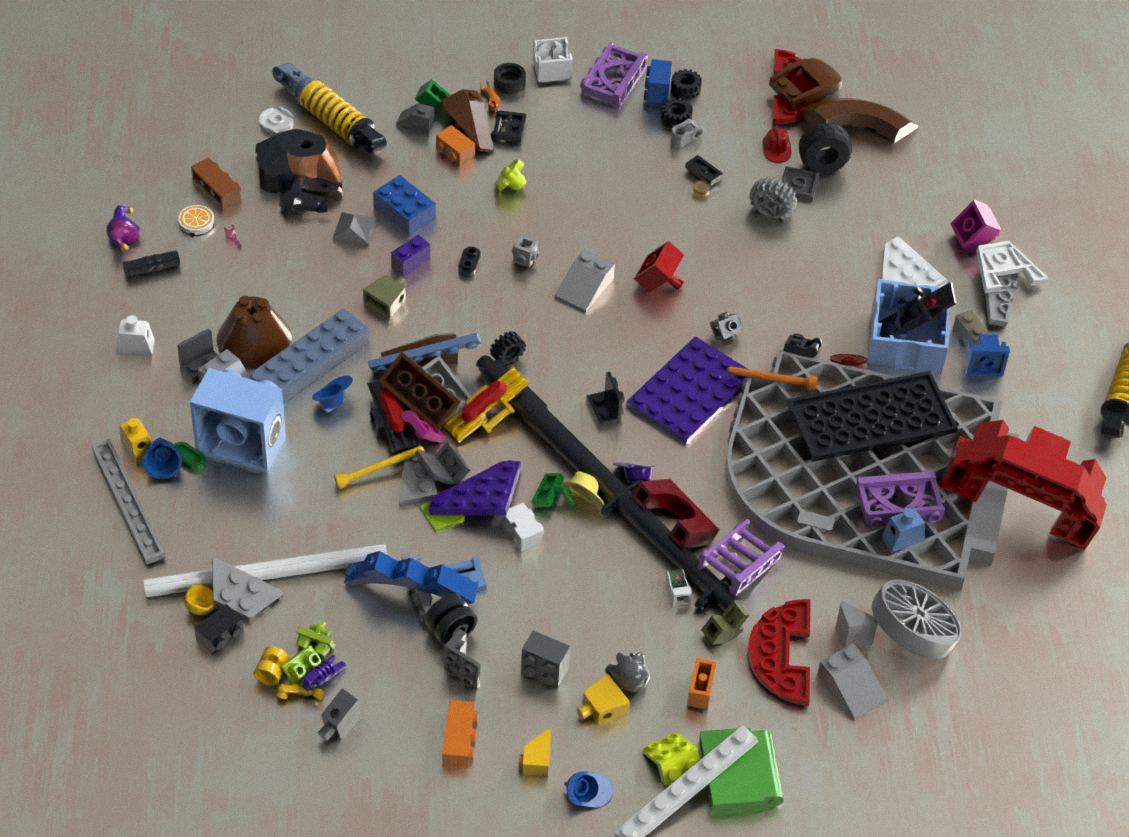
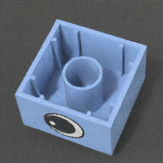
M208 368L190 400L195 449L206 455L268 472L286 439L282 388H278L276 384L268 380L257 382L243 378L233 370H224L222 372Z

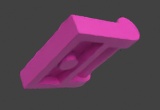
M406 410L402 413L403 421L411 423L415 428V434L419 438H425L430 442L435 441L438 443H442L446 439L440 430L436 431L412 411Z

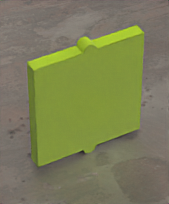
M431 501L419 506L435 532L447 527L451 528L452 525L465 520L463 515H430L429 506Z

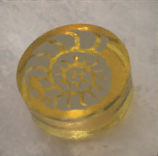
M698 180L693 184V193L696 196L706 197L710 194L711 186L707 181Z

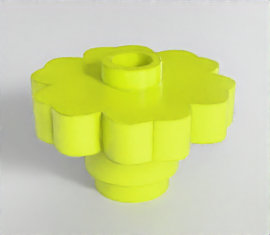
M519 159L511 162L509 166H506L501 171L494 186L499 190H503L507 186L512 190L515 189L517 192L521 190L527 182L520 173L524 163Z

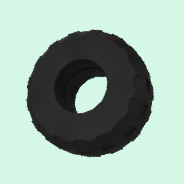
M832 123L817 124L804 132L799 140L801 161L808 170L824 174L836 172L845 166L851 158L852 145L847 131L839 125Z

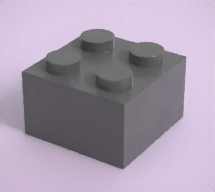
M533 630L522 648L521 672L528 677L539 679L547 685L559 687L569 670L570 646Z

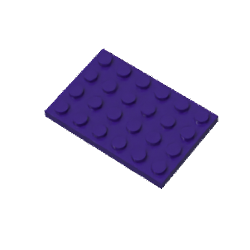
M695 336L627 400L626 406L683 443L688 444L742 391L744 379L748 380V377L728 374L727 368H748Z

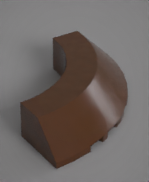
M827 99L807 105L798 111L813 126L820 123H832L839 126L850 124L851 127L860 128L867 126L876 129L877 133L888 138L893 143L918 128V125L892 108L862 99Z

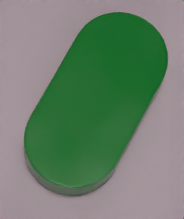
M186 442L174 444L177 445L181 455L182 465L193 471L204 468L206 461L203 453Z

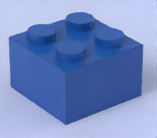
M652 59L651 66H647L646 76H649V78H645L644 88L648 90H644L643 99L647 101L646 108L662 109L664 102H667L672 61Z

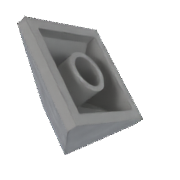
M342 212L333 240L368 246L377 218Z

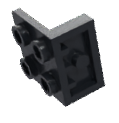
M609 371L606 372L605 391L590 394L586 397V401L599 428L621 423V415L624 413L622 403L625 402L624 394L622 391H619L617 379Z

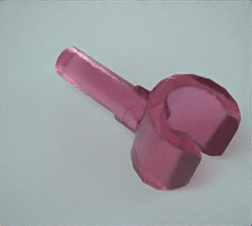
M230 225L231 230H227L224 227L226 238L232 239L236 246L241 248L242 245L236 237L235 226Z

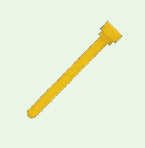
M422 446L415 447L349 474H342V472L335 474L334 479L339 490L347 487V484H350V481L414 457L417 450L424 451V448Z

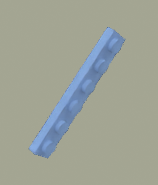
M473 333L404 351V353L416 363H420L424 358L430 357V359H435L438 356L441 357L443 353L455 354L459 352V349H474L478 344H482L480 335ZM400 353L369 360V369L376 373L387 371L386 368L391 366Z

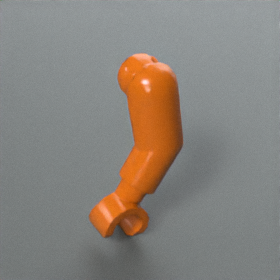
M486 80L487 88H482L480 82V91L486 93L489 98L488 108L491 111H496L499 108V96L493 89H490L488 80Z

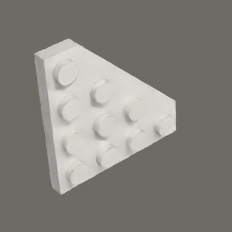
M899 236L885 243L882 280L942 287L946 284L947 279Z

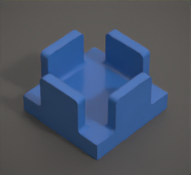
M980 334V345H973L972 341H968L966 348V375L1004 376L1010 353L1006 342H1002L1000 346L998 335Z

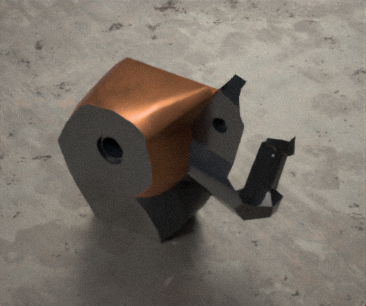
M292 129L276 134L256 144L255 154L258 156L260 188L269 192H282L279 206L284 212H294L295 210L316 211L317 213L327 212L330 198L304 193L301 190L302 188L321 192L338 190L343 196L337 155L331 145L321 135L305 130Z

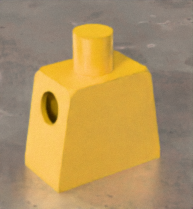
M131 418L120 424V440L137 466L142 464V458L146 455V447L151 444V440L139 418Z
M607 674L584 691L583 706L577 708V713L582 720L592 716L596 723L602 724L628 715L630 701L610 675Z

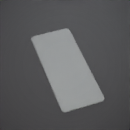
M803 510L800 511L797 520L798 523L830 531L835 521L834 518Z

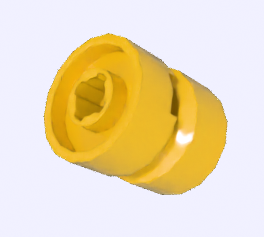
M266 647L253 672L254 677L263 684L269 686L277 685L283 674L280 666L289 660V655L278 647Z

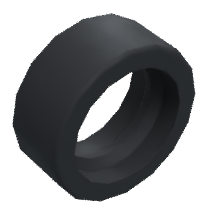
M503 63L494 70V86L500 92L514 94L520 92L525 87L526 72L519 64ZM506 75H513L518 77L519 79L515 81H505L501 79V77Z

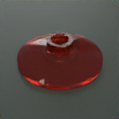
M836 354L830 356V361L856 367L867 363V358L855 354Z

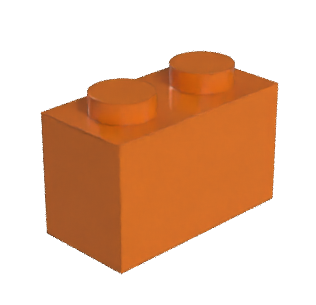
M452 125L436 135L437 150L459 166L475 156V143Z
M696 658L687 706L708 710L717 662Z

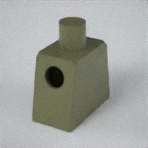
M389 276L381 277L363 289V302L391 318L406 299V279L402 276L396 280Z

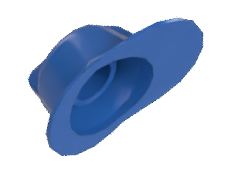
M346 375L334 379L324 388L315 392L312 395V399L319 401L326 413L335 410L344 403V391L352 384L353 378Z
M580 771L573 774L568 779V782L564 783L571 802L580 806L602 807L610 801L613 794L611 780L600 773Z

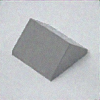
M842 601L835 628L843 648L852 644L857 648L872 645L878 625L875 617Z

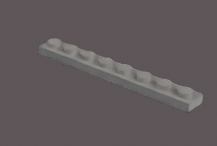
M107 439L92 444L93 453L146 564L166 558L165 552L111 440Z

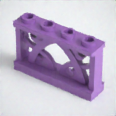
M610 42L607 47L603 48L602 55L597 57L593 68L589 69L586 78L582 79L580 84L582 95L585 96L587 94L612 103L613 107L619 108L645 70L648 54L643 52L638 54L615 46L614 43ZM620 68V73L624 78H615L608 81L604 72Z
M935 471L857 478L855 491L859 498L865 527L887 525L892 516L903 513L906 508L915 509L924 522H936L943 519L945 507L943 506L937 486ZM930 489L931 496L924 494L925 490ZM895 492H901L903 495L913 498V501L905 508L898 507L887 500ZM866 495H870L873 499L868 502ZM924 500L931 501L934 504V506L929 507V503ZM878 504L876 510L871 512L870 507Z

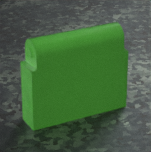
M751 727L747 728L757 737L758 743L706 785L711 816L762 812L763 808L776 807L783 803L784 799L776 757L769 731H751ZM738 728L700 731L699 747L701 759Z

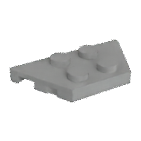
M216 557L211 562L213 571L212 602L221 607L227 604L234 612L247 620L255 617L260 611L266 609L284 594V591Z

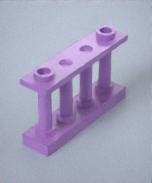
M746 519L743 523H738L733 531L709 550L705 549L699 557L698 569L702 570L708 564L731 580L732 586L729 592L734 596L780 559L785 545L781 542L776 543L773 547L771 545L768 546L748 532L749 519ZM743 537L764 552L762 556L755 554L738 540ZM730 546L734 547L753 561L751 565L744 563L726 549ZM721 555L742 570L740 574L734 573L715 558Z

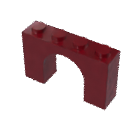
M671 479L641 481L631 496L643 509L662 508L672 512L681 519L677 521L669 534L670 538L680 548L710 545L720 530Z

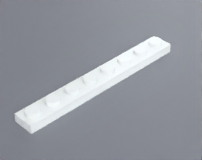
M742 725L614 831L615 836L645 837L757 744V737Z

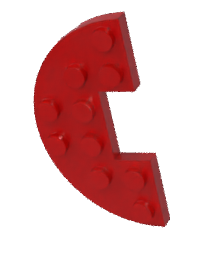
M775 49L774 75L788 64L804 59L797 57L796 53ZM802 68L798 72L793 74L791 72L786 75L787 78H791L792 84L802 94L818 86ZM774 95L773 124H786L804 119L798 111L805 106L800 103L796 105L795 109H792L779 95ZM814 100L811 102V104L819 102V100Z
M811 599L791 600L785 602L784 605L767 610L753 626L748 643L749 663L760 683L777 697L804 706H809L810 667L789 665L790 636L810 637Z

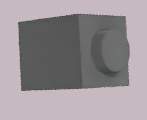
M417 103L401 112L396 126L429 134L434 124V107Z

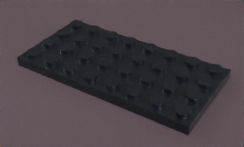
M931 371L787 399V406L812 462L953 434L958 431V426Z

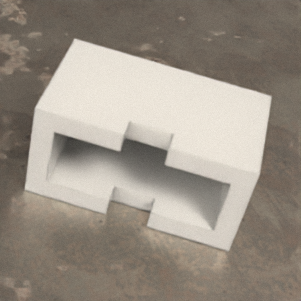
M524 502L509 508L507 515H503L502 523L509 534L514 533L516 536L514 541L519 549L523 551L542 543L544 529L541 523H537L532 510L528 509Z

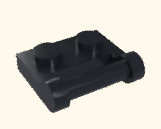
M497 111L494 131L491 132L492 141L505 140L521 143L527 114ZM508 120L505 132L501 131L503 121Z
M797 333L790 334L785 342L783 351L813 358L817 355L818 349L822 345V340L817 337L812 340L807 339Z

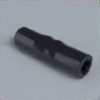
M177 250L125 261L122 262L125 276L130 277L179 266L180 258Z

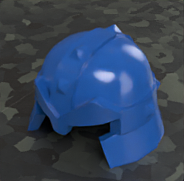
M157 438L146 447V455L142 458V465L146 473L158 479L174 476L180 470L182 464L177 445L163 438Z

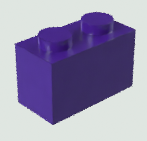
M416 235L391 252V267L403 277L430 260V244L420 235Z

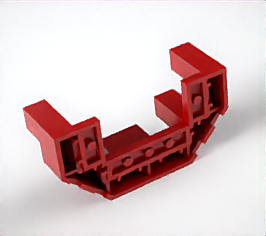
M1004 420L978 423L973 440L959 437L951 453L940 487L977 502L988 481L994 482L1061 511L1052 525L1049 534L1083 549L1088 547L1100 529L1107 506L1105 498L1102 497L1106 476L1096 459L1083 460L1080 465L1066 459L1071 441L1036 426L1033 427L1026 441L1007 435L1009 428Z

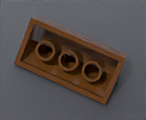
M403 351L379 379L383 386L436 431L446 425L461 402Z

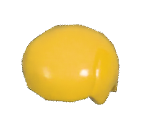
M192 585L184 597L185 607L195 615L203 616L209 614L215 606V603L212 602L213 591L203 585Z

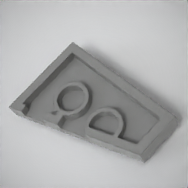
M417 455L404 460L399 506L429 501L437 495L434 481L427 475V469L418 462Z

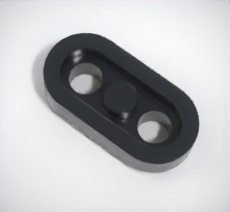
M471 246L463 250L458 264V273L462 277L470 278L476 274L481 259V252L478 248Z

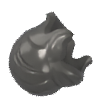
M619 652L616 655L618 664H609L605 668V673L609 674L610 677L613 676L616 684L626 691H640L650 680V672L645 666L646 660L642 652L635 655L630 653V656H624Z

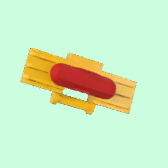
M514 367L511 368L489 387L485 384L466 400L467 405L446 423L445 429L459 443L479 426L489 434L491 429L508 414L515 412L508 402L529 385V382ZM494 406L502 409L487 422L486 412Z

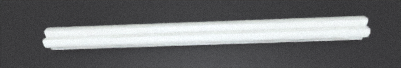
M386 544L234 567L260 580H268L348 568L349 564L364 561L367 554L377 551L388 554ZM211 569L143 579L146 598L188 592L192 585H203L213 588V571Z

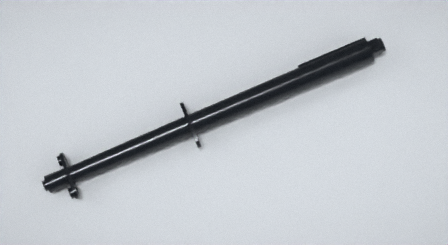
M487 355L480 357L476 363V366L482 373L481 379L488 386L510 370L500 359L493 360ZM528 386L508 402L515 412L578 472L589 474L597 480L598 491L609 501L601 509L600 513L603 517H607L617 510L621 512L705 592L694 604L697 609L705 610L711 601H714L724 612L735 600H739L742 604V600L737 595L734 596L729 592V587L732 586L729 578L724 577L719 580L706 566L699 570L700 560L688 548H680L670 538L669 534L671 531L649 509H643L631 497L642 480H638L626 487L548 410L547 404Z

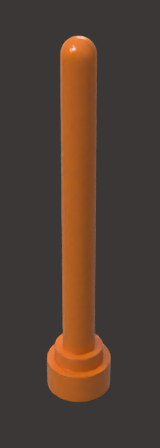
M737 367L727 368L728 374L802 385L804 388H808L809 391L815 392L817 388L818 376L810 375V377L800 378Z

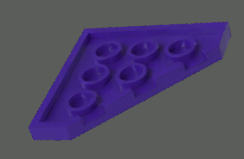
M501 461L437 494L432 498L429 514L507 515L522 468L521 461Z

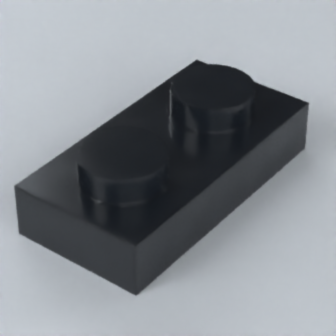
M696 155L685 164L687 170L709 186L723 178V173L699 155Z

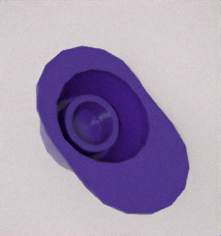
M621 462L613 463V465L624 468L626 480L630 484L638 480L650 481L652 469L657 467Z

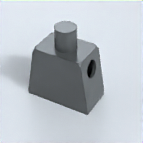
M342 688L322 713L321 717L324 726L318 731V735L325 741L333 734L338 738H343L364 717L358 699Z

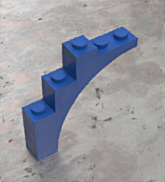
M381 551L367 554L364 561L349 564L345 572L346 577L344 581L349 586L359 584L403 586L428 592L442 598L450 594H459L467 605L475 602L479 585L443 564L429 568L413 558L397 561Z

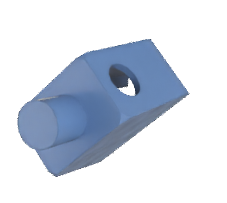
M906 508L903 513L892 516L889 519L882 539L891 553L925 540V523L915 509Z

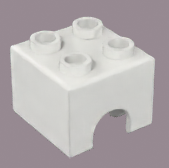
M567 37L533 40V63L538 82L572 79L573 60L571 53H568Z

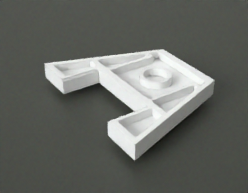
M1010 241L979 245L976 249L985 293L1001 290L1002 285L996 276L1023 272L1030 285L1043 284L1049 279Z

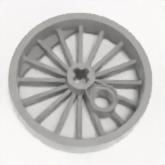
M900 579L887 581L872 601L873 615L883 631L896 643L917 655L933 659L943 658L953 650L961 637V625L950 607L934 593L916 583Z

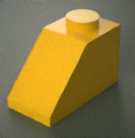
M545 730L524 746V754H519V767H523L522 776L548 777L551 730Z

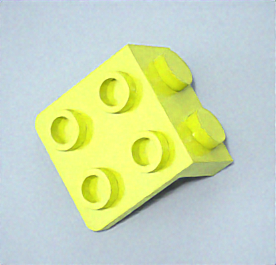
M671 733L666 738L651 742L643 748V753L658 765L661 781L665 786L675 782L700 761L698 748L679 733Z

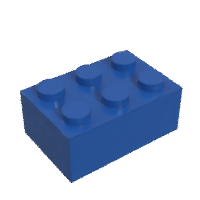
M401 175L373 191V207L409 236L436 219V203Z

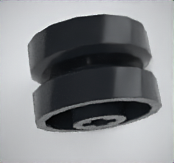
M450 594L439 599L431 606L425 616V624L435 633L436 638L443 646L459 629L466 633V637L469 636L478 622V617L470 607H467V603L459 594Z

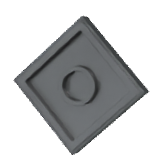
M785 166L781 181L784 184L787 183L788 187H792V192L796 193V198L813 201L820 173Z

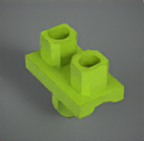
M319 621L317 625L311 623L309 629L313 631L300 626L296 631L299 635L296 642L298 648L304 649L310 646L311 642L317 644L314 651L317 652L318 656L324 658L330 649L334 650L336 644L333 643V639L326 637L329 636L330 630L325 629L326 622Z
M307 646L280 667L287 675L290 684H294L305 676L308 671L320 664L321 659L312 646Z

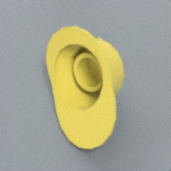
M576 472L570 481L563 482V486H566L571 494L597 507L604 506L603 501L597 495L599 486L593 476L583 472Z

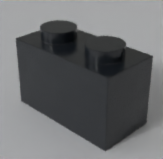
M227 604L194 627L196 639L211 654L216 650L222 649L227 642L237 638L244 631L242 618Z

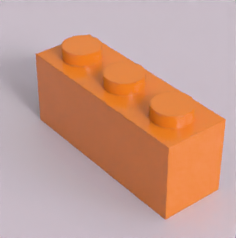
M449 700L442 753L443 766L468 768L469 759L473 760L474 747H470L471 741L475 742L476 729L472 728L473 723L477 724L478 711H474V702Z

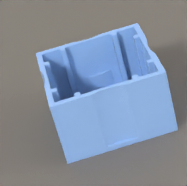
M877 280L871 312L867 365L919 372L931 371V373L942 374L949 345L950 326L948 318L951 307L930 321L896 338L893 335H890V338L880 337L882 323H878L897 312V308L901 306L896 301L898 297L902 296L909 302L917 297V294L913 292V289L916 287L921 288L926 295L940 287Z

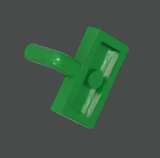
M545 473L531 501L533 507H551L557 494H562L569 506H573L576 503L569 489L566 486H561L565 479L562 473Z

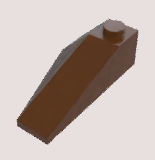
M462 89L440 101L445 114L449 118L453 117L457 122L456 126L459 129L462 128L467 133L466 137L475 143L478 151L494 152L484 102L478 91Z
M434 334L381 352V357L454 339L456 334ZM447 352L441 354V358L446 364L458 363V353L448 354ZM430 357L424 358L422 362L417 364L425 366L433 359H430Z

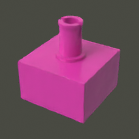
M973 200L950 223L962 248L977 254L976 249L979 245L988 244L992 239L995 240L1001 231L989 206Z

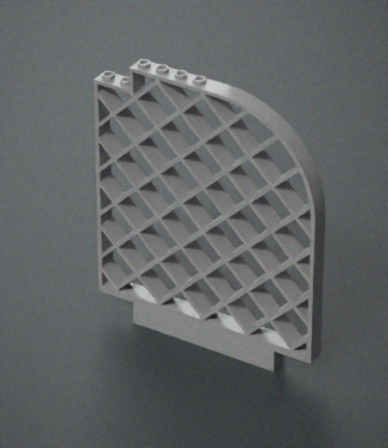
M782 350L779 351L778 357L773 359L772 368H774V371L770 370V373L778 374L780 366L789 368L793 373L791 375L793 377L806 378L811 375L818 376V378L822 376L834 378L839 385L826 391L896 378L891 375L810 358ZM748 377V380L744 379L742 385L744 393L739 394L738 404L740 406L735 408L733 416L736 420L735 422L731 421L729 429L731 437L726 458V478L735 504L745 518L749 519L750 523L772 540L781 542L783 545L797 551L957 590H962L969 560L992 565L1008 488L988 481L977 502L972 501L968 520L960 513L956 505L969 499L956 493L946 496L938 486L941 500L945 507L944 514L954 526L938 533L930 522H924L926 538L924 541L900 549L888 557L876 554L870 546L882 540V535L887 525L879 526L861 535L851 520L863 515L859 498L855 491L858 477L891 475L888 471L903 464L911 473L927 472L918 462L917 458L932 452L942 465L930 471H935L936 482L942 480L951 456L944 446L957 441L960 436L973 440L972 434L976 432L978 423L997 421L999 419L1002 401L939 387L958 426L957 433L922 440L923 442L907 448L904 444L889 446L895 454L880 461L871 450L855 453L861 457L867 467L851 473L841 460L855 454L815 462L811 460L804 462L795 451V449L804 446L800 433L786 439L777 428V426L793 420L787 406V399L791 398L787 391L801 385ZM818 384L816 392L809 391L808 388H805L809 394L825 392L819 387ZM751 388L757 389V390H755V391L749 393ZM775 397L784 409L767 415L759 403ZM958 408L969 409L977 418L962 424L952 411ZM744 409H747L756 421L739 428ZM765 432L774 444L757 451L748 439ZM1008 432V434H1007V435L1014 436V437H1016V438L1019 437V434H1014V433H1010V432ZM735 443L745 454V457L732 462L731 453ZM783 455L792 468L776 475L766 462ZM830 466L839 479L823 486L813 473ZM755 467L764 480L740 490L735 475ZM802 479L811 492L794 499L785 485ZM930 489L925 490L931 496ZM849 490L859 503L842 510L832 496ZM773 491L782 502V505L761 514L750 504L749 501ZM895 492L887 500L890 503L896 501L901 508H905L912 502L909 497L901 492ZM866 495L868 502L873 499L869 495ZM820 502L830 514L828 517L835 519L832 529L839 526L849 541L840 545L829 543L822 535L829 530L798 523L802 529L790 532L774 524V522L790 515L797 522L801 510ZM878 504L870 507L871 512L876 510ZM965 536L961 556L958 558L947 543ZM935 549L946 564L938 568L925 566L918 556Z

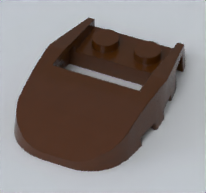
M810 58L788 64L770 77L769 86L792 109H795L797 104L802 103L806 106L814 100L822 101L826 99L828 94L833 95L841 88L842 78L826 62ZM801 68L818 85L803 94L786 77L791 72L792 74L798 72Z

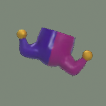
M118 205L115 208L113 218L107 224L106 233L111 242L117 244L123 252H126L129 249L128 247L137 239L140 228L125 215L126 212L127 214H132L133 208Z

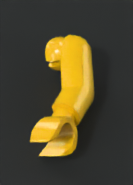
M281 684L277 688L278 691L276 693V697L287 699L288 693L307 697L313 696L322 701L324 696L323 690L319 688L306 691L299 684Z

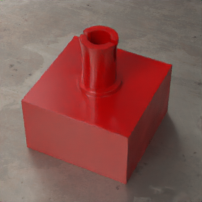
M667 241L646 256L634 280L649 293L666 282L671 284L675 290L680 289L684 281L675 274V271L684 254L671 242Z

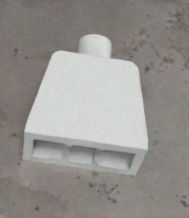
M134 315L121 320L116 353L152 355L155 339L147 321H139Z

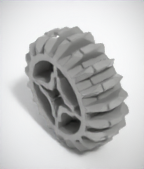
M767 176L765 179L757 180L750 190V204L754 206V210H758L759 214L775 218L776 220L779 218L784 220L792 214L796 207L797 198L795 197L796 193L792 192V187H788L787 183L784 184L781 180H776L775 177L771 179Z

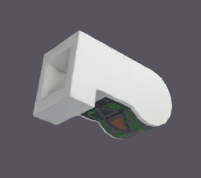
M684 570L666 571V582L672 607L690 605L692 592L685 579ZM685 596L684 600H677V597Z

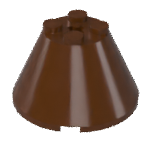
M241 296L217 333L219 352L222 353L228 349L240 359L246 369L259 368L292 344V333L289 325L273 309L267 299L254 296Z

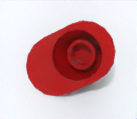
M778 125L770 129L763 138L764 154L768 160L782 163L791 157L792 150L787 131L779 128Z

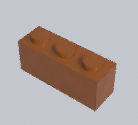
M209 157L191 166L192 179L220 207L225 209L241 200L240 185L234 182L228 173L223 172L219 165Z

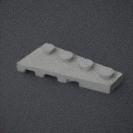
M1019 273L996 276L1002 285L1001 290L985 293L988 324L1007 326Z

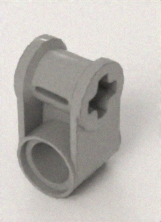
M687 119L672 128L670 144L674 148H683L689 143L697 141L702 136L703 129L697 127L692 119Z

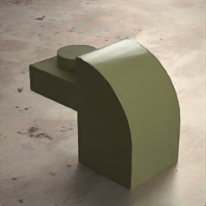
M735 600L729 605L723 615H712L701 631L711 644H723L734 639L744 630L742 625L750 615L739 600Z

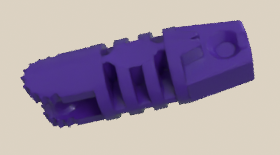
M335 655L330 656L305 674L301 687L309 691L316 686H321L346 668V664L341 661L333 665L337 657Z

